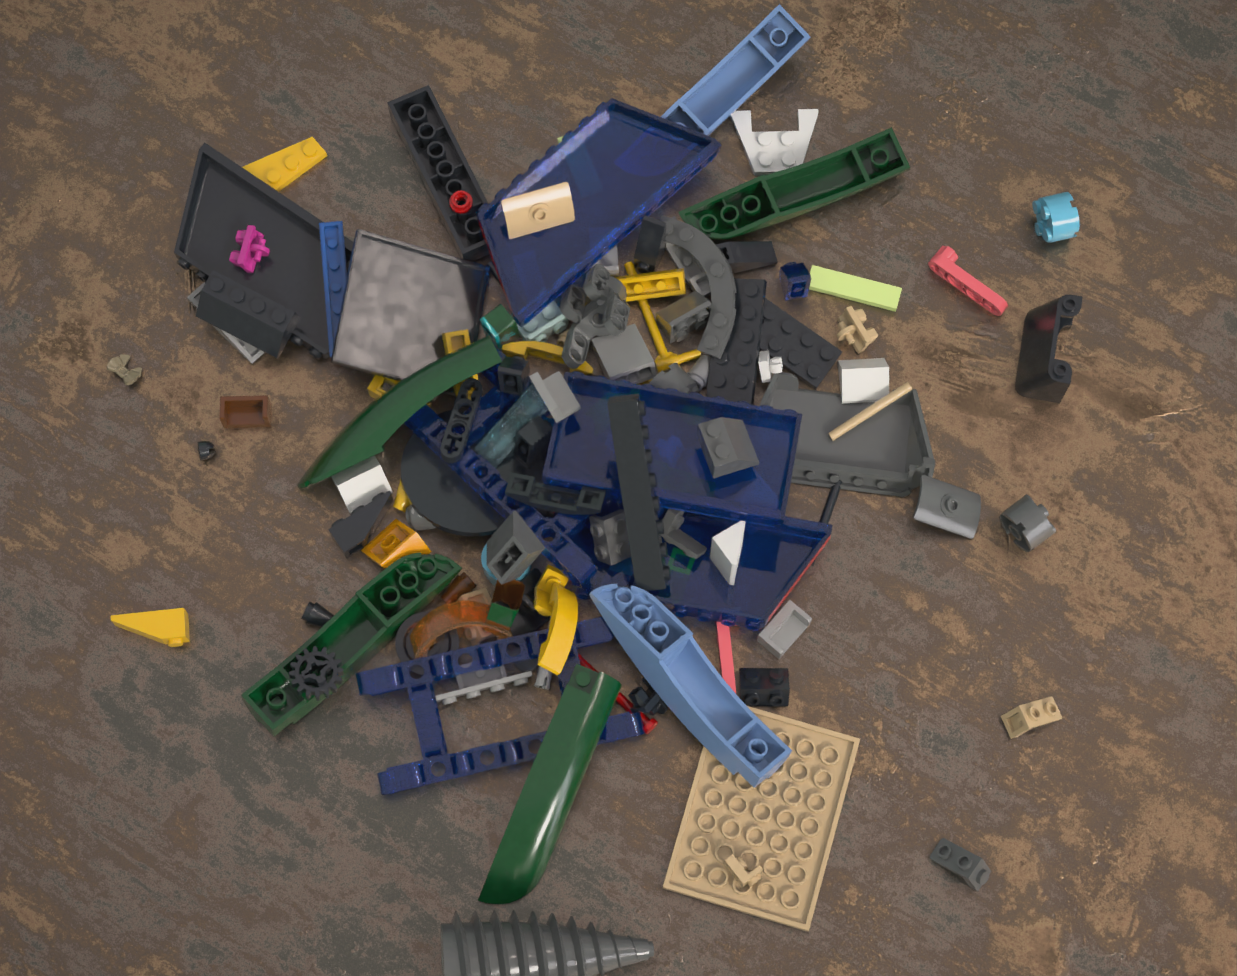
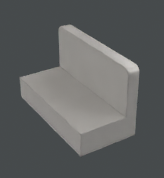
M538 371L529 376L556 423L581 409V406L559 371L542 380Z

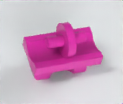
M248 225L247 230L237 231L236 242L242 245L240 251L233 250L231 252L229 261L235 266L241 267L247 273H253L256 262H260L261 256H269L270 249L265 247L266 240L263 239L264 234L258 232L255 226Z

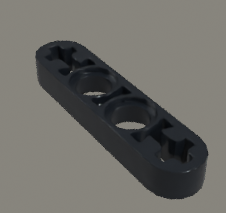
M466 379L459 389L440 447L441 457L447 463H456L463 456L483 393L482 385L477 379ZM471 388H475V391L471 394V400L468 399V391ZM463 406H468L472 409L467 415H462L458 412ZM457 426L465 429L461 435H455L451 431ZM452 442H455V451L452 454H448V451L452 448Z

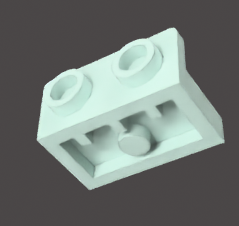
M551 300L516 323L519 333L525 341L546 342L552 334L563 332L569 324V319L562 314L556 302Z

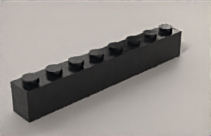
M640 394L610 397L607 405L636 587L645 591L666 589L668 580H671L670 566H666L664 558L668 557L666 542L662 543L661 534H664L663 519L658 518L657 512L661 510L659 496H655L654 487H657L656 473H651L650 464L653 463L652 449L647 447L650 432L649 426L644 425L643 416H646L645 401H640Z

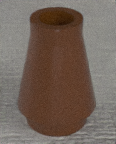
M463 572L460 576L457 574L440 597L451 607L461 595L473 592L477 585Z

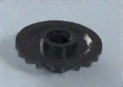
M430 611L419 612L407 618L400 626L395 640L396 652L402 664L410 671L419 675L438 674L454 662L459 651V636L453 623L445 616ZM424 638H432L435 644L431 650L421 648V642Z

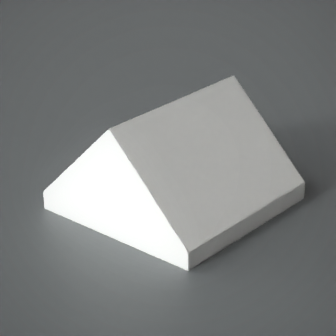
M884 358L837 361L842 404L877 402L889 394V366Z
M375 456L331 476L350 515L355 508L361 505L366 506L372 502L373 497L381 492L386 493L390 490L391 494H393L383 469Z
M739 521L712 537L710 559L730 585L735 583L746 521Z

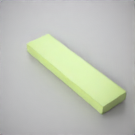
M812 265L806 289L895 312L902 290L900 287Z

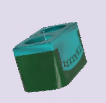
M502 304L496 306L480 319L485 335L490 336L498 351L502 350L504 344L512 343L520 338L516 321Z

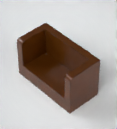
M268 395L220 396V421L224 428L271 427L272 404Z

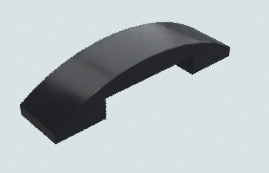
M511 472L505 495L526 505L546 511L589 515L601 513L606 490L582 486L581 491L536 483L533 476Z

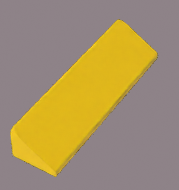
M684 268L614 277L626 287V302L686 294Z

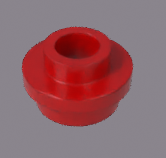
M460 190L451 195L449 203L454 212L466 213L472 208L473 200L469 193ZM459 201L465 202L464 205H458L457 203Z

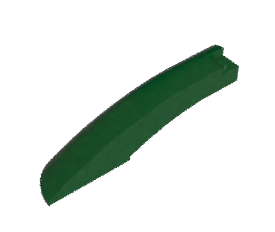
M891 127L812 161L772 174L756 177L678 213L684 223L697 228L711 239H728L781 223L847 198L909 171L910 165Z
M420 552L398 559L355 592V595L301 647L241 694L244 704L254 718L261 722L273 736H276L290 723L295 724L326 699L323 694L320 695L319 701H316L315 695H312L307 700L305 692L298 695V687L292 688L291 681L294 679L289 678V672L294 671L291 669L290 664L291 662L297 663L296 654L304 656V649L306 648L310 653L313 652L314 646L317 647L318 652H321L326 647L328 655L335 652L336 657L334 660H341L342 665L339 668H343L344 675L339 677L342 678V684H344L396 637L402 623L410 616L421 612L462 570V567L448 557L436 553L435 555L421 554ZM306 663L301 668L300 674L306 669ZM317 671L312 672V674L315 673L316 676L321 675L320 673H317ZM331 673V676L327 677V683L331 680L333 673Z

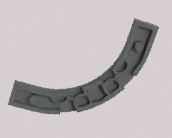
M662 215L660 221L666 223L665 242L684 248L694 255L708 277L711 289V311L697 350L721 359L736 316V286L731 267L720 248L703 232L692 225Z

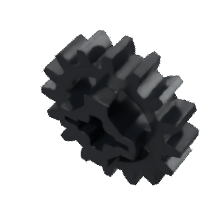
M314 646L313 652L310 653L305 648L304 656L296 654L297 663L291 662L290 664L291 669L294 670L289 672V678L294 679L291 681L292 688L298 687V695L305 692L307 700L312 695H315L316 701H319L320 695L323 694L328 699L330 690L335 693L337 692L335 684L342 685V678L339 677L344 675L343 668H339L342 665L341 660H334L336 657L335 652L328 655L326 647L321 652H318L317 647ZM306 663V669L300 674L301 668ZM317 671V673H320L321 675L316 676V674H312V672ZM331 673H333L331 680L327 683V677L331 676Z

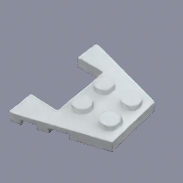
M798 109V131L752 132L751 110L735 111L730 115L754 176H765L804 163L818 117V109Z

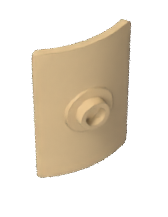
M568 182L501 201L509 239L575 220Z

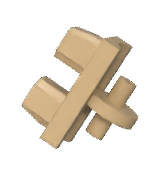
M852 306L845 308V312L837 319L839 322L838 327L841 330L836 335L838 340L846 339L849 344L853 345L857 354L862 353L878 337L874 328L865 329L863 323L867 320L863 309L854 310Z

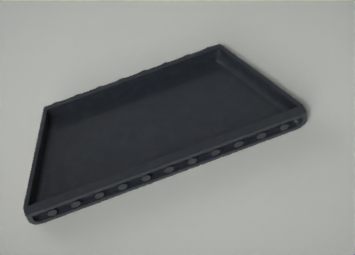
M204 142L198 151L174 249V254L178 259L177 264L187 271L190 268L196 273L195 276L205 283L211 272L215 270L296 312L300 320L289 340L299 347L301 345L309 349L308 353L318 360L330 357L319 223H323V221ZM248 225L255 226L258 232L264 234L263 239L266 240L265 247L270 249L269 256H261L260 262H256L253 273H247L244 269L235 266L229 261L231 252L233 250L240 251L242 245L236 242L237 231L247 230ZM344 236L348 275L354 242Z

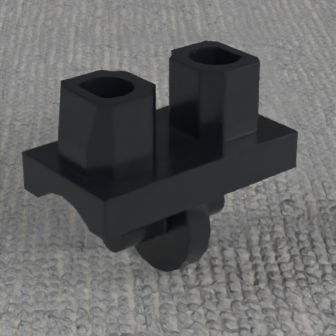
M643 677L642 681L648 689L645 691L642 686L636 687L629 693L628 696L634 704L630 709L634 715H637L638 712L649 713L652 716L656 712L665 714L668 706L645 677Z

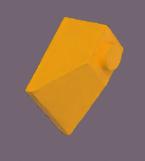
M398 519L393 520L361 550L364 555L382 568H387L398 559L410 554L420 552L421 554H430L432 552L416 531Z

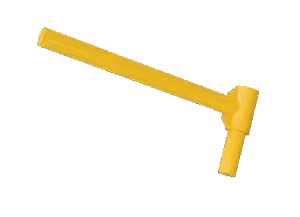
M630 261L624 264L627 275L637 274L633 262ZM638 300L659 354L654 361L657 373H660L662 370H669L668 366L673 363L680 365L681 363L700 358L701 352L697 349L679 355L667 352L648 300Z

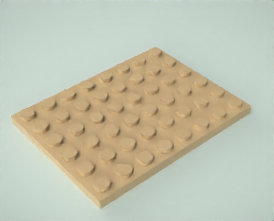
M747 706L792 752L771 777L766 778L754 788L738 772L733 775L703 746L663 889L808 932L860 738ZM732 854L736 859L741 857L748 866L746 870L748 874L761 865L763 871L759 875L762 878L753 886L749 887L746 884L742 888L723 864L724 860Z

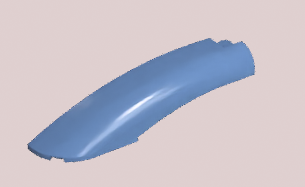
M609 584L590 592L589 595L605 622L648 683L686 728L733 775L738 772L755 788L780 768L792 750L744 704L708 660L693 638V633L656 597L632 585L628 588L617 586V584Z

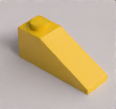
M184 608L111 615V621L115 626L157 642L168 644L170 647H179L184 642H190L189 618Z

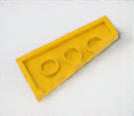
M310 137L242 168L279 192L327 157V153L313 137Z

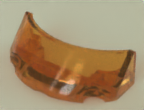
M463 600L450 604L446 603L430 611L417 623L409 638L414 660L416 661L427 658L428 649L436 644L438 636L459 627H483L484 633H492L496 636L498 642L510 640L512 633L510 629L508 631L485 623L489 605L477 601Z

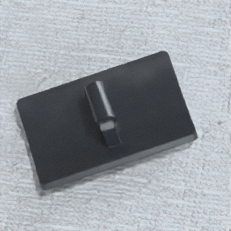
M537 568L532 569L520 580L525 585L520 609L509 631L496 627L516 647H520L550 619V616H543L534 608L535 586L542 575ZM496 602V604L510 608L509 605L504 602Z

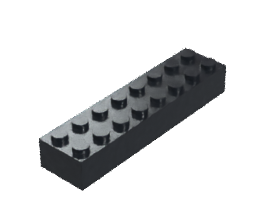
M427 85L387 102L390 117L460 258L473 262L490 254L479 221L491 252L493 253L505 248V235L430 86ZM462 190L471 195L473 205L468 212L456 213L451 209L449 200L456 191ZM459 201L457 204L464 205L465 202Z

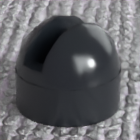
M197 442L200 460H207L214 456L215 451H209V449L215 447L212 442Z

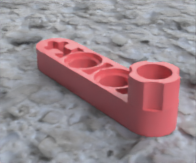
M942 245L928 262L929 268L990 313L1001 316L1008 307L1005 299L957 266L955 262L958 259V255L951 247Z
M739 604L714 606L720 674L736 693L729 626L741 625Z

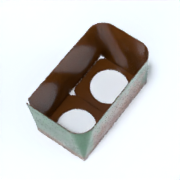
M497 580L485 623L509 631L520 609L525 585L522 582L512 580L501 585ZM495 602H504L508 604L510 608L496 604Z

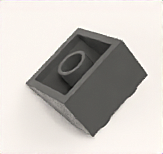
M720 417L698 424L697 438L713 478L759 465V460L743 420Z

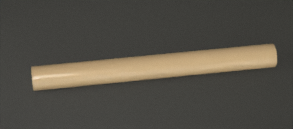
M908 382L904 383L829 432V437L832 441L836 440L913 390Z

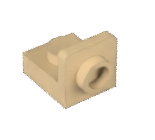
M732 854L724 860L723 864L742 888L746 884L751 887L762 878L759 875L763 871L761 865L748 874L746 872L748 866L741 857L736 859Z

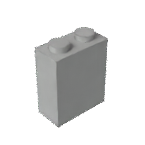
M635 323L626 326L625 331L619 336H598L591 339L594 355L613 393L650 380L657 375L654 360Z

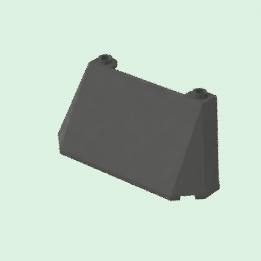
M784 372L774 373L747 430L759 460V465L753 467L762 479L829 488L841 480L842 484L839 486L844 490L905 497L912 493V489L920 486V476L922 474L933 477L935 459L916 389L906 393L832 441L828 435L829 432L875 402L842 404L841 394L800 389L798 388V378L795 375Z

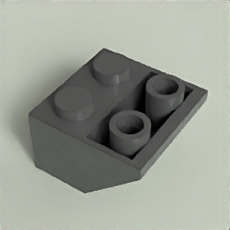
M694 291L658 311L655 321L670 344L674 341L680 342L689 335L688 333L695 329L697 331L702 330L707 326L711 302L697 291Z
M513 511L487 541V567L501 585L519 578L545 549V546L517 511Z

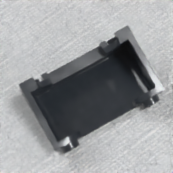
M1064 295L1031 309L1027 313L1023 325L1015 379V390L1020 396L1060 404L1071 384L1072 368L1066 361L1055 359L1057 338L1062 328H1071L1073 318L1080 312L1082 296Z

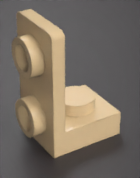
M1047 697L1019 705L1002 715L1001 718L1012 739L1032 728L1062 719V716L1053 697Z

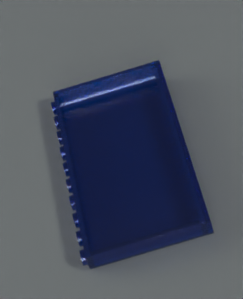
M578 371L565 372L564 379L581 409L558 423L554 420L542 474L544 484L581 491L582 486L606 490L605 497L622 500L607 403L610 397L640 394V401H645L646 416H643L644 425L649 426L650 432L647 447L652 449L653 463L650 464L651 473L655 472L657 477V487H654L655 496L660 498L661 507L736 521H746L747 523L769 527H781L783 525L802 420L801 413L791 409L778 410L769 405H750L746 401H728L718 396L713 398L705 397L696 392L688 394L673 388L660 389L650 384H632L627 380L615 381L600 375L595 377L587 376ZM720 417L743 420L759 460V465L713 478L697 438L698 424Z

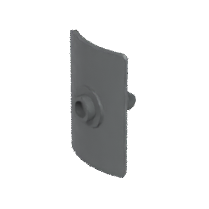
M922 474L920 476L919 498L913 518L970 539L974 538L980 519L981 496L972 491Z

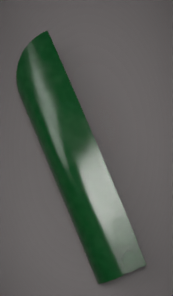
M488 335L429 363L376 398L330 441L298 482V488L302 489L309 486V484H315L384 451L385 447L383 444L421 407L455 384L502 362L490 336Z
M576 663L507 825L478 898L479 902L492 905L509 904L528 895L540 882L622 687V684L613 677L601 671L598 673Z

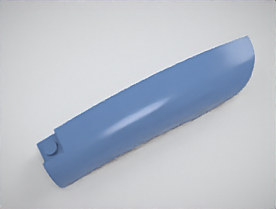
M779 4L727 56L678 99L660 118L709 136L811 37ZM651 126L614 164L624 172L634 176L654 177L673 169L699 143Z

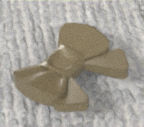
M121 354L108 362L107 370L116 372L120 378H123L125 385H131L141 377L142 368L127 369L125 365L130 360V355Z

